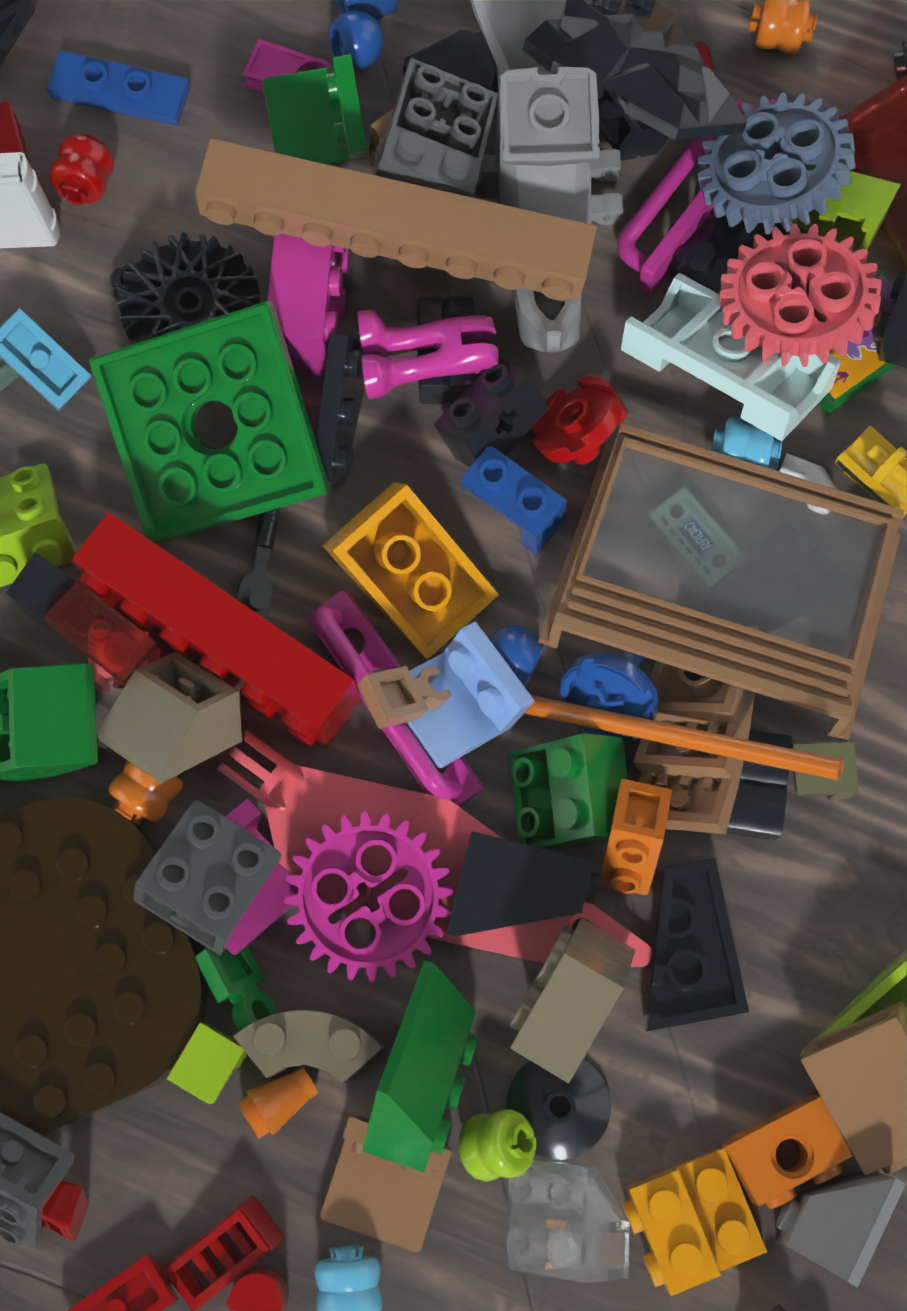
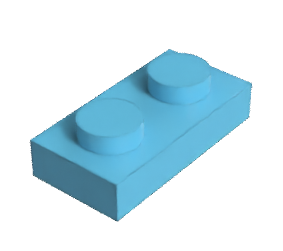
M20 308L0 328V358L58 411L91 379V375Z

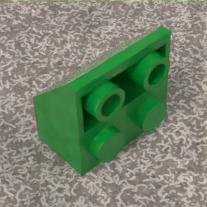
M84 663L12 668L0 673V780L35 783L98 763L94 665Z
M582 733L509 753L518 843L546 850L608 843L621 778L628 780L623 737Z

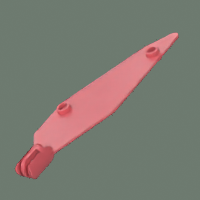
M247 729L242 734V739L260 754L277 765L276 768L271 771L235 745L228 754L265 781L261 788L223 761L217 768L219 772L265 805L274 848L281 853L279 864L293 874H302L303 871L293 861L294 855H303L309 858L312 855L305 840L310 837L321 844L325 841L321 827L325 823L338 833L342 831L341 816L346 815L353 827L360 826V818L363 811L368 812L371 825L377 826L384 813H388L390 819L389 828L396 830L404 820L409 821L406 836L412 839L421 832L426 833L425 841L420 847L423 852L434 848L440 850L437 858L431 862L432 867H448L449 873L438 879L437 882L438 886H445L453 890L452 895L439 898L438 903L449 909L451 913L471 831L501 838L451 800H442L429 794L295 765ZM372 845L363 851L362 864L368 872L381 874L390 867L392 857L386 847ZM401 868L372 888L368 887L365 882L358 885L360 890L359 896L340 909L349 914L365 903H368L372 909L378 907V895L406 878L409 873L408 870ZM336 873L324 875L318 883L319 893L330 902L340 901L347 894L348 886L345 879ZM401 889L391 896L389 906L395 915L409 917L417 911L419 898L413 891ZM584 902L582 913L461 936L446 934L451 916L435 917L434 923L444 931L443 937L430 934L426 936L431 939L545 963L564 927L572 930V925L577 919L585 918L591 924L636 949L631 967L646 966L652 959V950L647 943L595 905ZM365 918L355 919L359 923L374 926Z

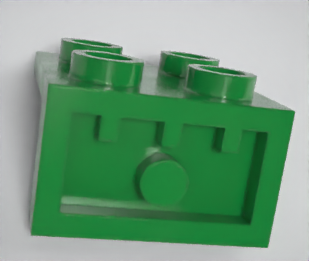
M351 54L332 57L334 64L332 67L263 79L262 83L275 153L327 165L368 158Z

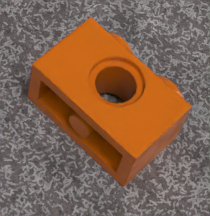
M809 1095L720 1142L721 1147L725 1148L734 1172L749 1201L758 1207L766 1203L768 1209L776 1208L797 1196L794 1187L811 1178L815 1184H820L839 1175L844 1170L841 1162L853 1156L821 1096ZM792 1139L799 1147V1160L792 1168L782 1169L776 1160V1149L782 1141Z

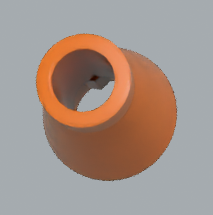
M301 1067L293 1073L246 1090L247 1096L238 1101L237 1105L256 1137L260 1139L267 1133H270L273 1137L312 1097L319 1093L306 1070Z

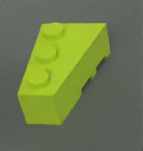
M850 171L851 184L840 185L841 200L826 198L828 210L826 214L819 213L813 209L809 212L810 224L806 225L798 217L792 219V224L797 223L801 234H807L813 224H817L818 235L823 237L833 228L837 229V242L841 243L843 240L853 237V252L861 249L868 250L901 184ZM781 222L774 224L775 227L786 232Z

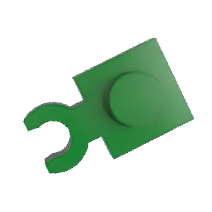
M248 946L236 955L231 954L225 949L220 956L206 948L195 956L198 967L217 1002L230 1000L233 1006L232 1019L240 1031L257 1021V1019L260 1020L276 1014L272 1000L266 994L260 992L256 986L265 977Z

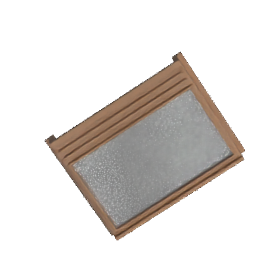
M621 423L615 444L606 443L538 642L557 649L562 632L565 631L832 717L827 736L847 742L850 739L901 536L898 533V529L905 510Z

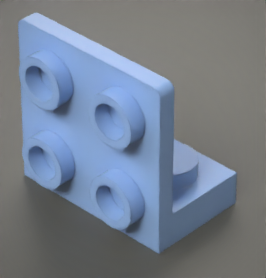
M475 621L462 628L442 654L409 671L411 676L416 678L424 668L430 666L438 667L441 673L429 685L438 692L450 690L452 695L440 708L428 710L420 719L406 722V724L437 768H443L509 730L535 700Z

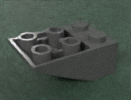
M410 58L372 175L473 197L498 93L442 71L435 66Z

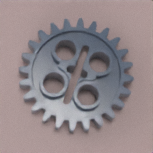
M783 92L775 104H770L768 98L764 95L761 96L760 107L753 109L745 102L742 104V109L747 124L743 134L714 136V140L703 141L702 143L705 155L698 157L697 161L700 172L697 176L707 206H713L717 218L726 215L730 227H734L743 219L747 233H750L758 223H763L765 233L770 234L774 224L779 222L782 223L783 228L788 232L791 231L792 219L797 217L806 225L810 224L809 212L814 209L822 214L828 212L826 198L841 200L840 185L851 184L850 170L856 167L853 134L849 133L848 121L846 119L839 120L836 107L824 111L823 99L821 98L807 106L804 93H801L793 103H788L786 93Z

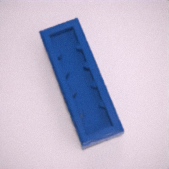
M60 50L46 89L50 98L178 126L191 87L188 78Z

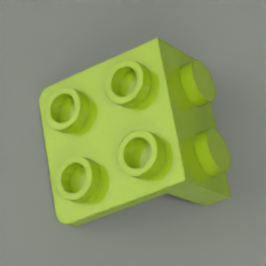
M46 464L25 466L17 469L12 474L0 478V587L15 581L34 552L47 559L56 567L73 562L71 559L77 553V548L59 514L52 474Z

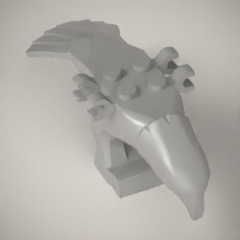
M470 0L475 17L496 62L498 78L495 155H483L476 186L496 180L497 198H473L586 224H591V221L602 225L620 224V214L623 213L622 194L591 195V177L602 182L618 181V170L621 169L620 150L607 149L600 151L596 73L589 68L558 67L557 74H552L522 50L525 38L546 19L561 18L566 0ZM524 288L512 290L518 330L524 346L541 352L554 353L577 344L580 338L582 293L579 301L573 299L558 301L546 297L542 292Z

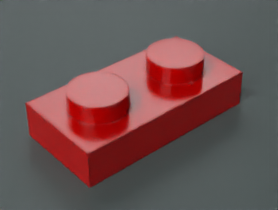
M150 1252L67 1311H163L179 1298Z

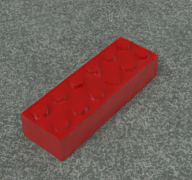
M109 512L71 559L83 573L79 581L92 590L91 593L97 596L105 606L115 610L119 605V609L130 617L129 621L143 632H149L152 637L157 631L160 632L159 636L169 644L168 648L171 651L178 652L192 662L196 658L199 659V664L211 674L232 687L238 686L241 688L240 692L248 698L247 703L269 719L275 713L282 717L281 721L288 726L287 731L310 747L317 741L328 748L361 702L354 679Z

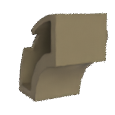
M295 1010L273 1014L255 1021L233 1036L266 1078L275 1077L293 1066L308 1065L327 1071L341 1084L347 1083L386 1048L374 1035L355 1022L337 1015L311 1010Z

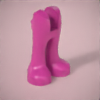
M358 311L359 333L364 353L362 355L363 376L369 400L382 398L394 387L433 377L478 374L482 370L489 369L498 364L499 349L497 346L482 343L496 335L493 319L489 316L452 317L423 325L399 328L386 326L376 311ZM430 348L439 349L435 352L421 356L400 357L390 359L386 358L389 356H395L399 354L420 351Z

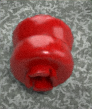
M90 134L66 137L59 146L58 159L50 168V181L54 188L58 191L61 198L67 197L66 201L74 205L98 202L104 196L107 180L115 168L114 157L110 150L107 149L105 143L102 140L98 142L99 138Z

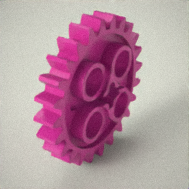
M367 811L362 812L360 826L353 827L350 819L343 815L341 816L342 831L338 833L325 823L321 826L325 841L322 844L310 837L305 840L312 852L310 858L303 855H294L293 861L303 869L302 874L287 875L285 879L288 883L298 887V893L284 898V903L296 905L299 908V912L287 920L288 925L303 924L305 928L297 938V944L313 940L316 946L309 959L314 961L326 953L330 956L327 969L329 973H332L341 962L347 964L348 980H353L358 968L362 967L366 968L369 981L374 982L377 967L381 966L385 967L391 978H395L396 962L401 959L411 969L415 968L416 965L412 952L416 948L428 955L432 953L429 943L425 940L426 936L430 934L443 937L444 931L434 923L435 917L451 916V911L438 903L439 898L452 895L453 890L445 886H438L437 882L438 879L449 873L448 867L433 868L431 862L439 855L440 850L434 848L423 852L420 847L425 841L427 834L421 832L412 839L407 837L406 834L409 827V821L404 820L396 830L390 829L388 813H384L378 826L371 825ZM381 845L390 852L392 862L385 872L372 874L363 867L362 854L369 846ZM401 868L408 870L409 873L406 878L378 895V907L372 909L368 903H365L338 922L331 923L329 921L330 914L359 896L360 890L358 885L365 882L368 887L372 888ZM336 873L345 879L348 887L347 894L342 900L329 902L320 895L318 883L324 875ZM409 889L418 896L419 907L413 915L399 917L391 911L389 900L398 890ZM365 918L374 925L376 935L369 944L356 945L348 939L346 926L351 920Z

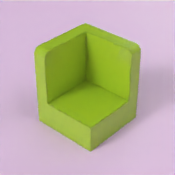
M200 1022L167 1080L205 1103L213 1104L218 1099L234 1069L242 1067L248 1054L236 1039L209 1023Z

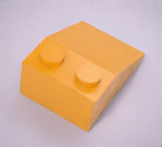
M393 482L322 545L351 580L427 660L499 596L407 484Z

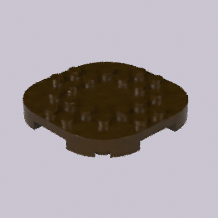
M74 797L49 798L36 801L0 816V1113L43 1137L139 1092H144L167 1078L197 1026L202 1021V1018H205L207 1008V982L198 967L195 956L199 953L196 952L191 937L133 901L135 883L158 852L157 848L141 828L114 809L95 801Z

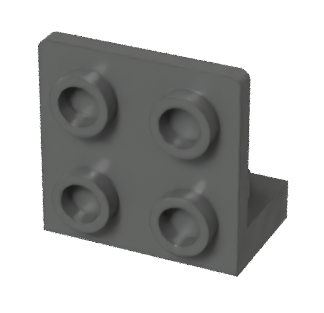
M196 800L192 802L136 881L133 901L221 956L232 940L237 924L279 863L281 853Z
M0 1113V1238L15 1246H19L23 1242L35 1248L41 1240L43 1207L74 1163V1153Z

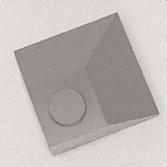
M876 1171L868 1175H864L861 1172L800 1191L796 1200L792 1199L785 1203L779 1213L776 1228L781 1231L777 1241L858 1288L906 1183Z

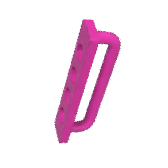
M773 98L769 101L770 104L777 103ZM735 101L742 115H744L742 104L745 102ZM714 136L693 138L624 226L617 239V250L621 259L629 267L640 273L639 289L650 296H653L669 275V264L712 212L713 206H707L703 191L701 190L650 256L638 250L635 243L696 165L698 157L703 156V141L714 140Z
M339 591L310 614L308 622L342 672L354 679L360 698L368 708L357 684L365 675L371 674L379 668L389 670L401 666L351 593ZM352 629H358L365 638V646L360 654L357 653L346 637V633ZM406 723L382 728L426 794L436 796L442 800H451L461 807L483 790V784L463 756L448 764L446 771L441 774Z

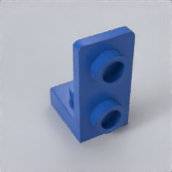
M488 446L461 478V484L465 489L521 529V545L536 556L566 520L567 500L492 446Z

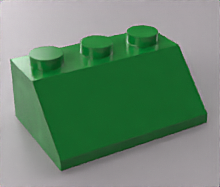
M424 960L376 1092L362 1148L363 1152L421 1172H425L431 1151L442 1155L452 1123L442 1119L446 1106L453 1109L457 1108L466 1078L456 1075L460 1063L470 1066L479 1035L470 1032L476 1011L434 963Z

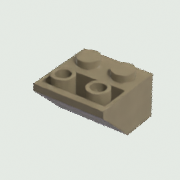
M175 651L133 672L99 728L98 740L161 784L242 742L239 691Z

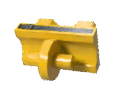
M870 425L852 445L837 457L834 463L877 502L905 510L903 517L907 514V450L902 446L896 449Z

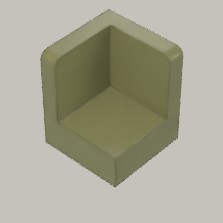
M854 742L792 744V749L843 759V771L839 781L793 771L794 787L797 795H827V800H848L859 792Z

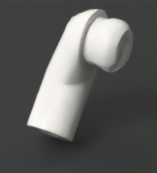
M786 453L779 472L838 490L824 467ZM807 503L808 509L815 513L826 515L831 512L830 510Z

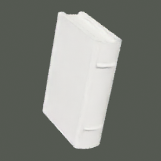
M22 152L0 153V248L57 245L60 237V225L54 208L51 207L37 180L35 170L31 168L25 154Z

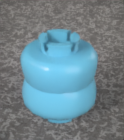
M739 417L728 418L724 431L715 428L711 451L777 470L783 441L774 439L770 434Z
M361 1245L330 1248L331 1258L318 1261L314 1268L315 1281L319 1289L316 1297V1311H381L383 1300L378 1287L381 1275L379 1260L375 1256L363 1255L364 1246Z

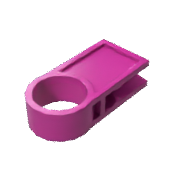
M258 39L242 75L244 78H247L246 88L264 93L262 83L264 78L332 66L322 58L309 56Z

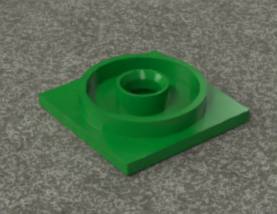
M273 301L259 303L88 359L145 537L153 543H162L331 492ZM210 401H220L229 406L232 410L234 421L237 424V432L234 439L224 448L208 446L200 439L196 431L195 421L197 413L204 404Z

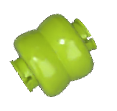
M505 1109L492 1114L481 1113L471 1116L463 1124L459 1134L458 1152L466 1171L473 1178L488 1182L501 1177L514 1178L523 1175L532 1165L537 1141L528 1120L519 1112Z

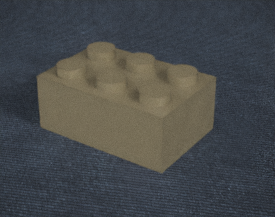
M583 918L580 919L574 931L564 927L510 1024V1027L518 1031L510 1049L569 1083L622 993L636 949Z

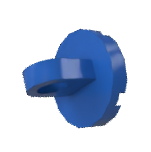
M624 651L621 657L607 653H590L578 657L568 668L561 680L559 693L562 701L566 698L568 703L650 720L656 719L660 705L655 686L647 675L639 669L645 657L628 651ZM580 726L590 734L627 738L631 737L627 735Z

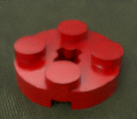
M598 376L584 377L576 380L580 386L579 388L572 390L568 394L561 388L545 401L549 410L531 429L536 434V438L532 439L533 444L547 460L555 463H566L574 460L578 465H584L597 457L600 452V445L606 441L616 426L623 422L627 416V408L609 381Z

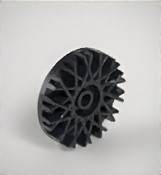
M183 232L178 242L173 235L168 236L169 244L159 247L157 242L153 241L151 243L152 252L144 248L141 250L142 259L137 264L130 260L129 268L131 272L123 273V289L118 287L120 299L117 300V305L121 316L119 318L129 342L133 345L261 303L257 279L253 274L251 266H246L240 252L234 253L231 245H228L227 249L221 247L215 236H212L207 242L205 235L199 234L200 241L189 240L187 233Z

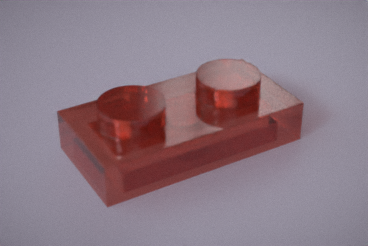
M79 580L44 616L47 625L123 685L156 649V642Z

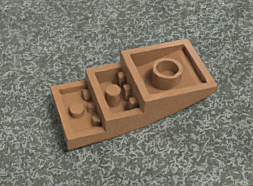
M659 661L655 662L650 677L660 702L655 721L748 740L755 692ZM641 739L633 761L641 772L638 782L672 789L666 829L726 834L739 787L744 760Z

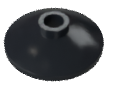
M584 1059L569 1083L534 1062L529 1061L517 1072L510 1085L507 1096V1109L521 1113L528 1120L537 1141L535 1154L553 1160H566L586 1153L598 1143L609 1123L611 1101L604 1079L596 1068ZM556 1096H564L569 1101V1111L562 1117L554 1116L549 1108L551 1100Z

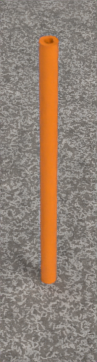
M531 695L535 700L534 703L524 713L838 781L843 771V759Z

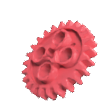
M797 223L792 224L790 235H783L777 227H773L772 239L769 241L758 234L754 235L753 249L741 245L739 247L738 259H729L727 262V274H722L720 309H723L724 325H732V339L745 337V351L747 352L761 346L763 348V361H767L774 353L781 354L782 366H786L792 356H798L801 365L807 367L809 356L814 354L817 355L822 363H828L830 349L845 356L847 354L848 341L860 345L864 330H872L875 315L879 312L882 280L876 279L877 264L867 263L868 250L861 249L853 252V237H849L841 243L837 242V229L834 228L824 237L819 236L817 224H813L807 234H801Z

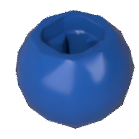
M349 10L339 15L330 25L329 44L333 57L351 54L353 69L364 70L373 65L381 56L384 44L383 30L376 19L364 11Z
M511 624L499 628L488 639L523 685L528 684L543 648V644L538 642L539 636L524 626Z

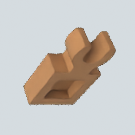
M407 666L367 674L357 684L379 729L418 720L428 710L440 708L452 695L450 690L438 692L429 685L441 673L438 667L433 666L424 668L416 678L411 676Z

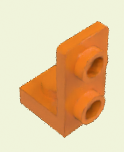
M621 778L611 831L600 873V885L613 888L615 891L623 894L637 893L647 895L649 893L664 840L672 789Z

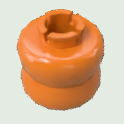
M764 0V4H757L755 2L748 32L757 33L755 45L758 48L764 50L778 49L783 53L794 55L800 51L802 41L811 44L818 14H810V0Z
M127 760L123 772L115 777L109 785V793L118 800L112 808L137 825H140L143 817L151 822H158L166 813L169 802L181 792L183 782L178 777H174L160 784Z

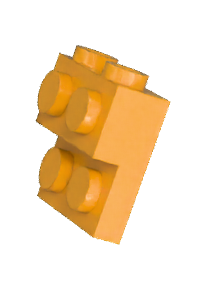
M723 1147L625 1186L630 1200L623 1202L622 1206L634 1234L643 1231L651 1252L642 1255L655 1288L664 1284L670 1296L721 1276V1271L767 1253L727 1152Z

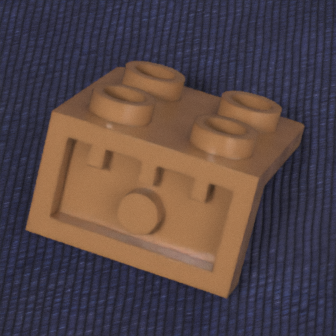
M353 1114L348 1118L342 1137L345 1141L320 1217L323 1221L417 1253L422 1248L453 1147L445 1145L442 1155L431 1151L425 1172H421L363 1152L362 1148L370 1119Z

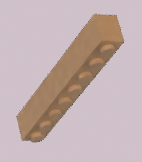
M212 138L209 140L196 187L199 214L206 216L217 224L231 225L237 223L254 227L257 231L270 236L285 234L299 237L314 246L325 247L334 245L351 249L355 254L363 257L383 256L392 258L411 268H424L427 266L445 270L456 278L471 279L475 277L489 280L508 290L529 289L542 292L546 297L558 301L568 299L579 301L586 281L597 226Z

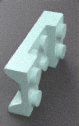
M681 273L674 277L660 307L645 321L641 322L632 316L626 320L621 344L622 351L659 372L671 362L742 402L744 406L740 418L780 441H783L832 389L841 363L840 359L829 354L828 363L824 364L814 354L809 356L807 367L801 365L798 356H792L786 366H782L781 354L774 353L767 361H763V348L761 346L750 352L745 351V337L733 340L731 337L732 325H724L723 309H720V294Z

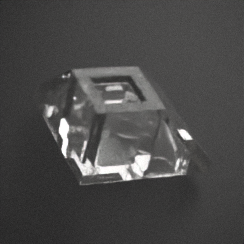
M533 1160L531 1167L523 1175L508 1178L505 1269L583 1283L628 1279L629 1220L595 1166Z

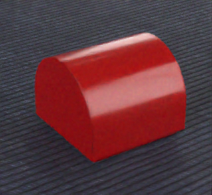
M255 1267L246 1272L234 1284L225 1305H228L227 1308L233 1311H284L289 1299L287 1282L280 1272L271 1267Z

